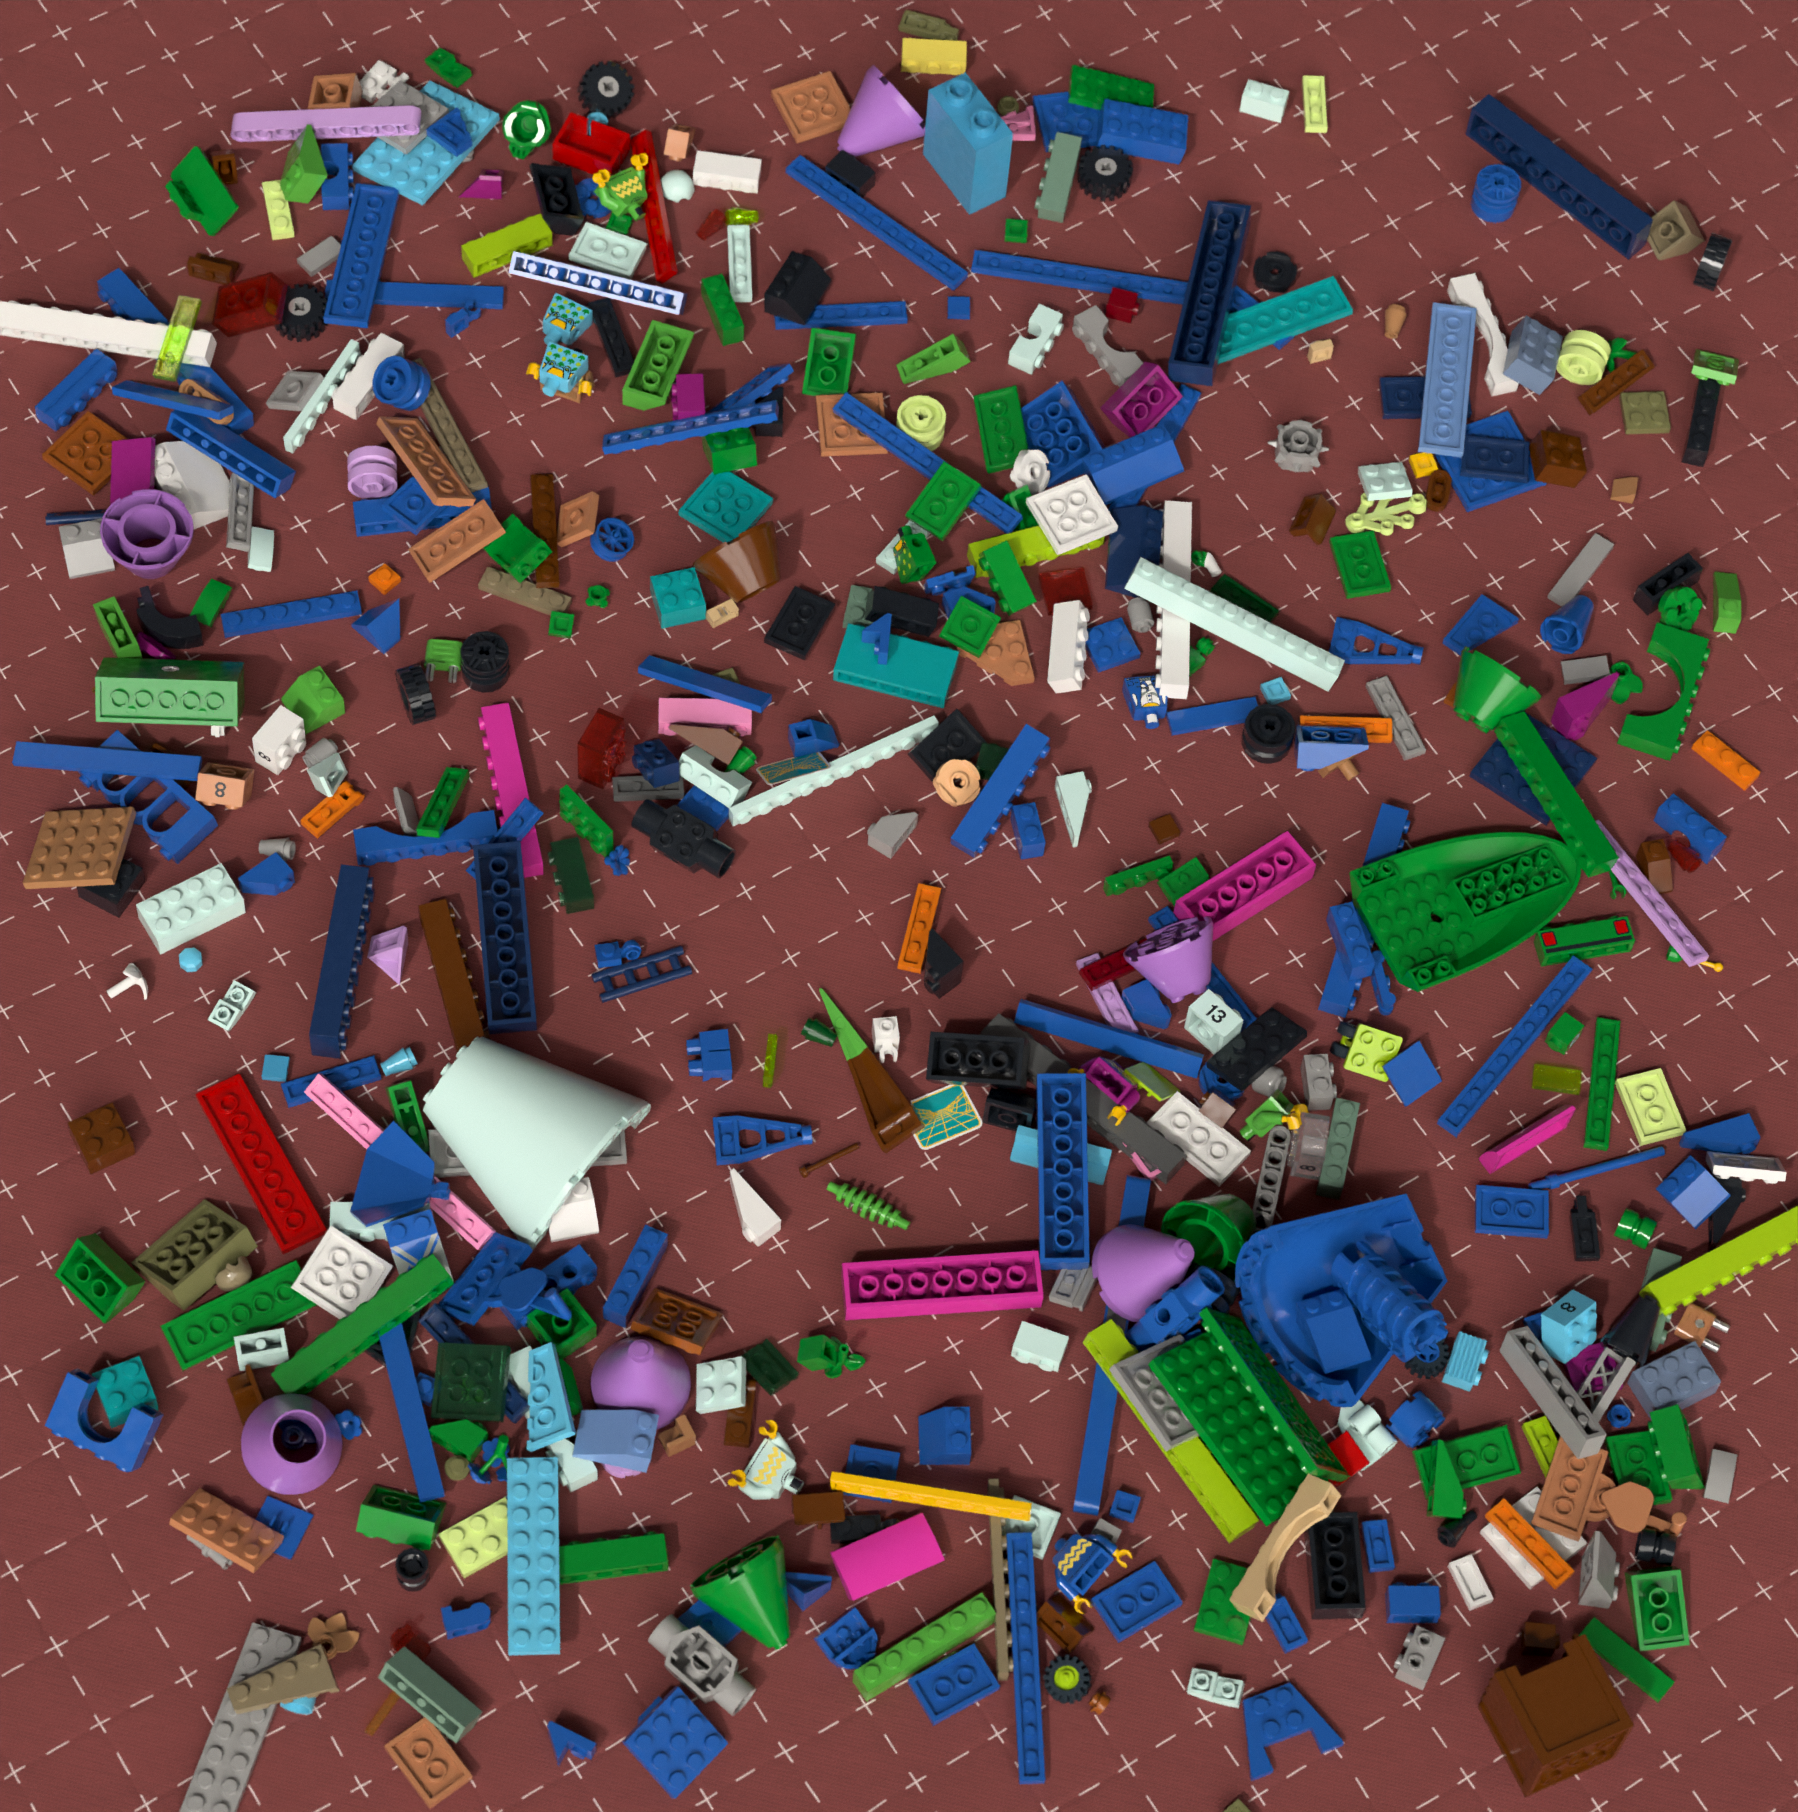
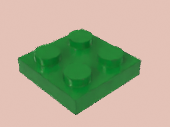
M960 596L939 637L980 658L1001 617Z

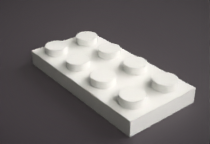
M1178 1091L1146 1123L1153 1130L1160 1131L1170 1143L1179 1145L1186 1154L1185 1160L1217 1186H1220L1251 1153L1250 1149L1224 1128L1219 1127L1200 1113L1199 1108Z

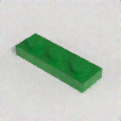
M1170 855L1105 877L1103 890L1106 896L1112 894L1119 895L1127 889L1139 888L1150 881L1161 880L1169 875L1173 867Z

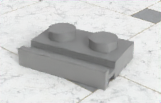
M1090 1264L1089 1268H1083L1082 1270L1061 1269L1049 1295V1301L1070 1308L1076 1307L1079 1308V1311L1083 1312L1098 1277L1093 1278Z

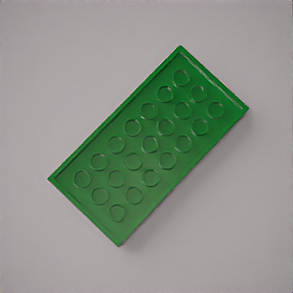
M1207 1307L1199 1313L1203 1319L1201 1322L1202 1326L1208 1333H1212L1217 1339L1215 1341L1216 1346L1222 1353L1228 1355L1231 1368L1236 1373L1242 1375L1244 1378L1242 1383L1250 1393L1255 1394L1258 1399L1256 1401L1258 1407L1264 1413L1269 1414L1272 1419L1270 1421L1272 1427L1277 1433H1282L1286 1439L1284 1442L1285 1446L1291 1453H1296L1300 1459L1298 1464L1306 1474L1339 1482L1348 1479L1350 1475L1270 1360L1255 1342L1242 1320Z
M1205 1332L1152 1359L1148 1366L1267 1527L1280 1520L1286 1506L1291 1502L1298 1491L1299 1485L1308 1474L1299 1466L1298 1462L1300 1459L1296 1453H1291L1285 1446L1284 1442L1286 1439L1282 1433H1277L1270 1423L1272 1419L1269 1414L1264 1413L1256 1403L1258 1399L1255 1394L1250 1393L1242 1383L1244 1381L1242 1375L1236 1373L1231 1368L1228 1355L1218 1349L1215 1344L1217 1340L1212 1333ZM1315 1476V1477H1317V1478H1320V1479H1322V1480H1325V1481L1329 1482V1479H1327V1478H1322V1477H1319V1476Z

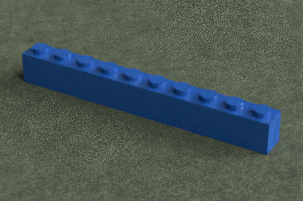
M120 268L97 281L99 289L97 294L102 302H107L110 305L115 316H120L129 321L142 320L149 324L163 323L173 327ZM160 360L169 375L173 374L177 378L179 386L186 379L197 380L233 405L234 417L229 424L223 426L237 435L254 426L253 413L211 367Z
M1382 803L1363 866L1402 851L1405 840L1401 839L1402 833L1407 834L1411 822L1407 820L1408 810ZM1355 908L1371 951L1374 939L1371 937L1368 928ZM1337 950L1318 1010L1346 1018L1347 1011H1353L1357 998L1352 996L1354 990L1359 991L1363 978L1352 981L1348 980Z

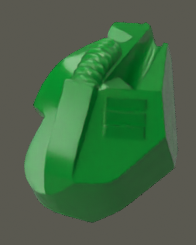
M526 100L519 102L503 119V134L505 139L510 142L509 149L513 157L525 159L535 147L542 146L552 132L549 116L545 108L536 101Z

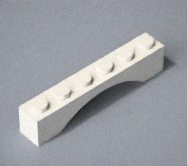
M1475 273L1451 278L1447 292L1452 304L1477 308L1475 325L1482 332L1489 349L1490 361L1484 379L1491 396L1517 391L1519 383L1503 375L1508 351L1504 334L1500 333L1497 317L1493 316L1489 299L1485 298L1482 282L1478 281Z

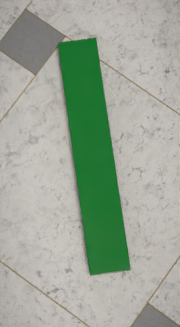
M1597 1017L1595 1022L1584 1148L1607 1151L1609 1147L1621 1022L1619 1020Z

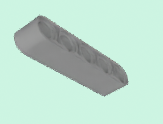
M1275 1126L1270 1130L1252 1208L1256 1222L1263 1224L1265 1228L1272 1226L1291 1138L1290 1131L1284 1126ZM1279 1138L1282 1139L1283 1142L1278 1143L1274 1139ZM1269 1160H1277L1279 1164H1273ZM1264 1181H1272L1275 1185H1267ZM1261 1202H1266V1203H1268L1270 1206H1269V1207H1264V1206H1262L1260 1203H1261Z

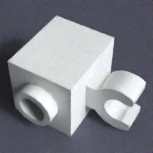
M897 1016L873 1018L872 1038L874 1053L880 1052L879 1060L881 1063H884L885 1054H891L893 1061L897 1062V1050L900 1039Z

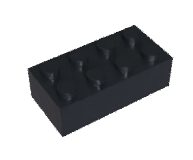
M930 1032L926 1080L934 1084L1026 1090L1030 1041L1020 1037Z
M1333 1512L1304 1531L1311 1620L1359 1619L1363 1617L1366 1609L1357 1512Z

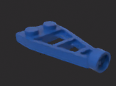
M1337 617L1329 653L1345 660L1344 663L1347 664L1414 663L1420 665L1424 647L1408 644L1361 622ZM1364 636L1372 640L1375 644L1373 651L1356 652L1354 650L1356 637ZM1381 643L1396 647L1397 653L1394 656L1381 655L1378 652Z
M744 1116L713 1117L717 1165L741 1164L798 1145L812 1144L811 1125L801 1126L800 1124ZM743 1129L757 1131L760 1134L761 1141L756 1146L744 1149L739 1144V1132ZM767 1130H781L785 1134V1139L782 1142L768 1144L765 1132Z

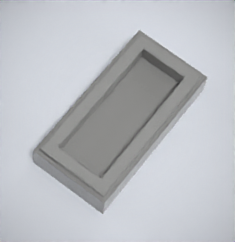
M330 236L297 258V263L312 277L338 259L341 244Z
M1607 656L1561 661L1564 685L1597 681L1610 675Z

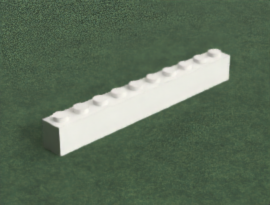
M0 301V335L94 350L98 349L210 367L217 345L212 333L203 329L195 331L183 326L175 328L163 323L149 324L142 320L129 321L117 316L114 318L104 317L98 313L89 315L77 310L70 312L63 311L57 307L43 308L37 304L23 305L16 301Z
M1165 500L1164 509H1159L1163 511L1162 545L1160 549L1162 563H1159V567L1191 582L1192 502ZM1157 605V613L1161 614V618H1157L1156 632H1160V637L1156 638V650L1160 651V655H1156L1155 669L1160 670L1159 674H1156L1155 688H1159V695L1167 696V698L1187 699L1189 688L1190 621Z

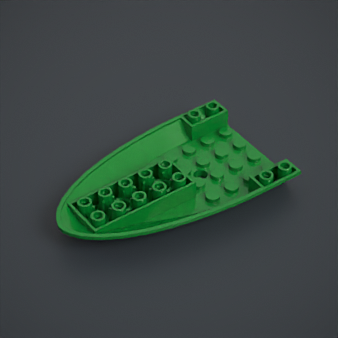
M1497 832L1457 837L1419 846L1352 870L1349 875L1353 904L1397 981L1416 992H1420L1485 965L1536 934L1565 907L1577 888L1581 877V868L1567 845L1558 840L1530 833ZM1431 914L1438 915L1441 919V922L1438 923L1433 921L1431 918Z

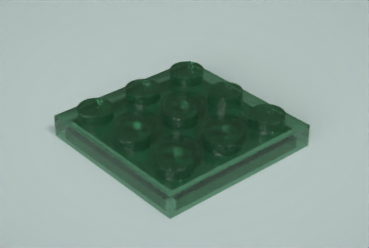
M438 1343L431 1418L504 1422L511 1347L503 1345Z

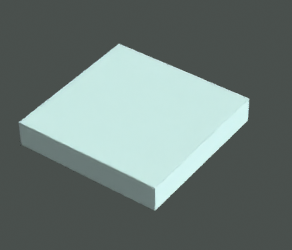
M1014 1495L1012 1500L1032 1503L1030 1521L1005 1518V1526H1001V1534L1032 1532L1033 1556L1043 1560L1061 1513Z

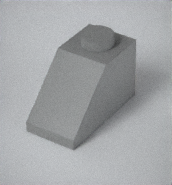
M911 812L881 817L877 824L872 823L867 831L868 845L891 859L916 828L918 814Z

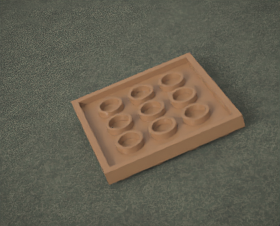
M134 807L45 812L23 880L24 887L26 889L115 885L136 816Z

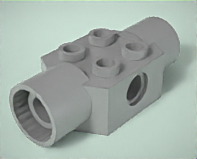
M670 1614L650 1635L648 1642L666 1657L664 1664L666 1670L702 1702L707 1703L715 1700L730 1715L734 1716L755 1693L756 1688L737 1672L738 1660L700 1626L688 1629L676 1617Z

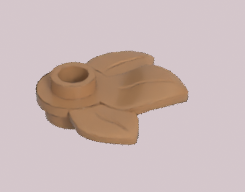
M342 1613L330 1617L325 1623L314 1617L308 1626V1636L314 1642L313 1647L320 1644L331 1647L329 1651H325L328 1660L335 1657L338 1652L351 1650L359 1639L358 1632L347 1631L346 1621Z

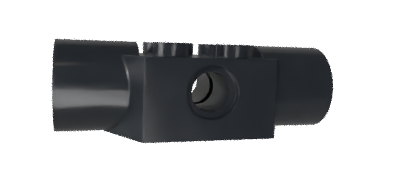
M646 799L633 817L632 828L650 838V846L654 851L693 874L703 869L715 877L721 878L728 871L735 858L736 850L718 840V833L714 827L675 804L665 809L652 800Z

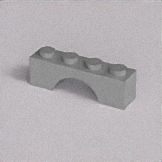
M1095 305L1074 316L1072 330L1074 335L1083 341L1087 351L1095 356L1099 366L1107 371L1111 381L1120 388L1143 362L1135 352H1120L1107 345L1103 337L1107 333L1109 320Z

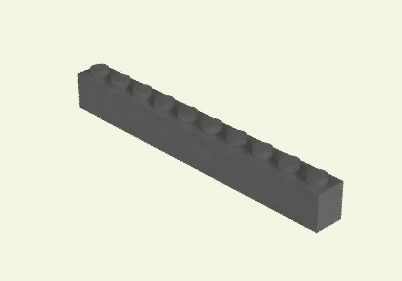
M999 1013L980 1032V1035L1020 1037L1030 1041L1027 1080L1035 1086L1037 1074L1068 1073V1070L1071 1068V1065L1066 1060H1060L1047 1046L1040 1045L1027 1031L1023 1032L1016 1027L1010 1018H1004ZM1086 1077L1087 1125L1131 1159H1133L1131 1154L1136 1152L1150 1172L1156 1169L1161 1171V1173L1156 1175V1178L1167 1184L1184 1166L1186 1154L1183 1149L1177 1144L1170 1143L1160 1131L1153 1130L1146 1124L1143 1118L1138 1115L1135 1116L1131 1112L1126 1113L1120 1125L1116 1126L1115 1124L1118 1119L1114 1116H1111L1109 1119L1107 1117L1113 1107L1119 1106V1104H1116Z

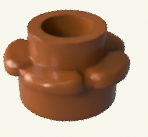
M1103 1691L1101 1694L1095 1692L1088 1702L1091 1706V1712L1094 1711L1100 1715L1107 1707L1111 1698L1106 1695V1691Z

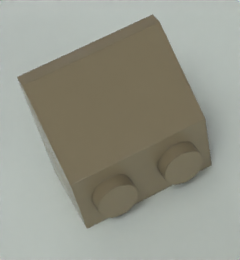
M1675 200L1651 217L1653 222L1647 240L1660 261L1687 254L1705 241L1688 207Z

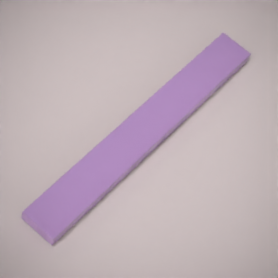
M1596 820V823L1619 857L1611 871L1689 967L1707 961L1708 953L1600 820Z

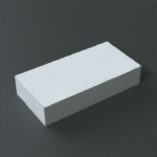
M1472 1554L1448 1564L1447 1567L1469 1611L1493 1601L1494 1598Z

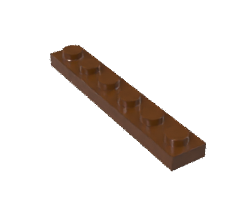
M553 474L530 475L533 534L541 538L552 550V553L535 569L536 588H559Z

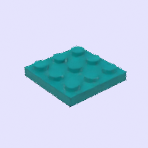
M730 471L719 474L711 472L679 509V516L724 543L739 537L738 534L751 529L773 504V498Z

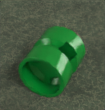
M1626 1207L1614 1236L1624 1241L1631 1239L1633 1245L1645 1250L1658 1221L1647 1216L1640 1218L1638 1212Z

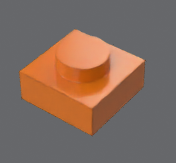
M384 563L368 577V580L383 595H386L401 582V577Z

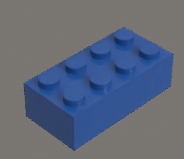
M1104 99L1098 114L1097 149H1100L1101 145H1105V148L1109 149L1111 145L1115 146L1114 150L1116 151L1119 148L1123 150L1122 154L1127 153V155L1179 165L1186 151L1188 115Z

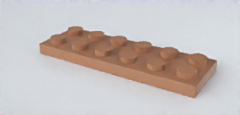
M379 416L376 423L434 505L457 507L474 505L476 498L417 418Z

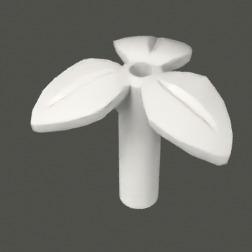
M129 963L123 971V974L128 977L108 989L107 993L112 999L132 985L138 984L142 988L144 1000H146L148 997L147 982L142 977L141 971L133 963Z

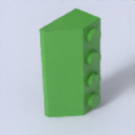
M652 320L623 387V405L643 411L665 405L672 389V383L676 380V374L679 373L694 337V332Z

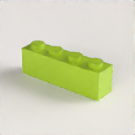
M541 214L529 216L523 221L510 224L496 232H490L484 237L468 241L461 246L462 259L473 278L511 263L513 251L533 254L553 246L552 231Z

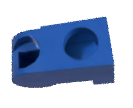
M481 1602L473 1604L468 1609L452 1612L451 1606L441 1608V1616L447 1639L482 1631L491 1623L490 1609Z

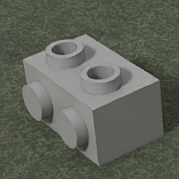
M1328 1054L1304 1055L1300 1069L1305 1104L1308 1111L1329 1110L1333 1098L1337 1097L1336 1084H1332L1331 1077L1334 1075L1333 1063L1329 1062Z
M1420 1626L1416 1627L1414 1634L1409 1632L1403 1646L1407 1647L1405 1655L1399 1653L1393 1667L1398 1669L1395 1678L1423 1690L1445 1638Z

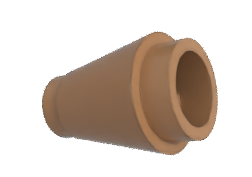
M1392 304L1385 310V336L1387 338L1396 339L1407 316L1405 308L1401 305Z

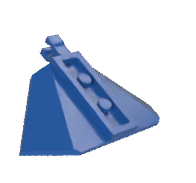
M395 1121L367 1148L350 1212L365 1227L422 1208L426 1203L429 1204L430 1198L449 1200L450 1197L449 1183L438 1182L434 1184L435 1162Z

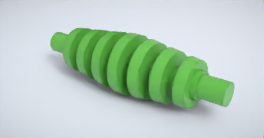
M832 1181L829 1183L827 1190L836 1194L838 1202L841 1203L846 1199L844 1206L847 1208L854 1204L852 1211L856 1214L862 1208L860 1217L866 1219L871 1212L869 1221L875 1222L879 1216L878 1224L884 1225L888 1221V1228L893 1229L894 1226H898L904 1230L908 1229L911 1222L902 1218L901 1211L896 1209L892 1213L893 1206L889 1203L883 1208L885 1200L879 1198L876 1202V1194L871 1193L867 1198L868 1191L864 1189L857 1195L858 1187L853 1186L849 1191L850 1184L838 1185Z

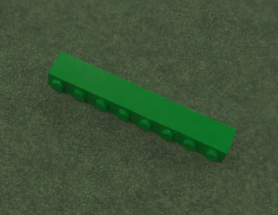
M1520 712L1502 718L1494 731L1498 740L1503 744L1509 757L1519 769L1521 776L1526 780L1532 793L1539 800L1544 812L1548 814L1557 832L1560 833L1568 849L1573 853L1580 868L1588 878L1610 871L1619 859L1618 855L1526 713Z
M434 1254L429 1257H423L409 1272L406 1271L400 1274L389 1287L381 1288L374 1298L368 1302L361 1303L350 1316L341 1318L331 1330L318 1335L315 1342L311 1345L299 1349L288 1362L279 1364L271 1374L285 1394L306 1395L380 1340L379 1334L381 1337L397 1325L403 1323L454 1284L451 1276Z

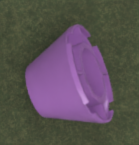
M153 489L133 491L132 495L115 500L104 513L100 525L101 540L107 553L129 571L145 579H157L168 574L188 549L194 531L192 516L184 506V503L172 494ZM155 538L163 540L162 543L154 547L142 548L135 546L138 542L145 539Z
M301 1394L278 1395L260 1404L247 1419L241 1435L242 1459L250 1475L264 1488L284 1495L307 1493L321 1486L335 1471L342 1452L341 1431L333 1414L319 1401ZM294 1419L305 1423L311 1428L316 1438V1451L311 1460L304 1463H292L283 1459L277 1453L273 1444V1431L277 1423Z

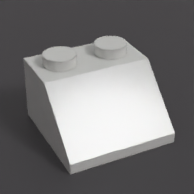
M589 1177L582 1178L577 1183L560 1210L553 1215L552 1223L548 1228L551 1243L599 1233L595 1202Z

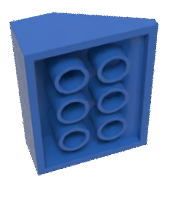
M1063 381L1021 408L1029 450H1040L1048 459L1049 463H1046L1047 470H1050L1048 488L1084 474L1082 458L1106 448L1072 389Z

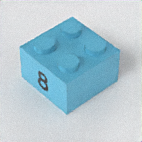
M1571 1290L1541 1314L1542 1346L1549 1356L1566 1364L1588 1345L1594 1343L1597 1337L1596 1301L1575 1290Z

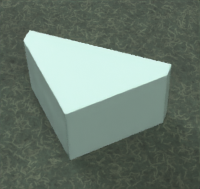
M335 753L307 769L315 789L327 797L334 795L348 773L339 753Z

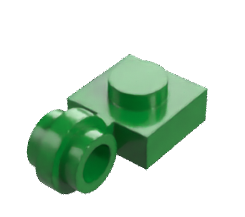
M1201 638L1196 644L1197 650L1190 646L1189 677L1205 664L1206 659L1202 655L1208 656L1214 650L1215 645H1213V641L1210 638Z

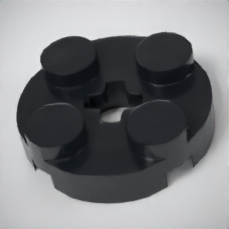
M1276 251L1268 252L1266 256L1258 257L1254 263L1253 278L1255 285L1266 291L1286 293L1296 280L1297 267L1290 261L1291 258L1288 255ZM1273 269H1276L1279 274L1274 275L1271 272Z

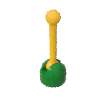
M1670 944L1666 960L1670 962L1682 961V957ZM1708 961L1699 963L1714 968L1716 972H1720L1723 969L1721 963L1714 964Z

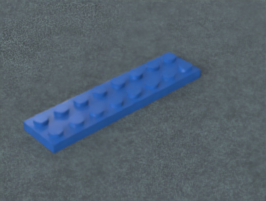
M356 183L323 317L324 323L368 328L400 196L398 189Z

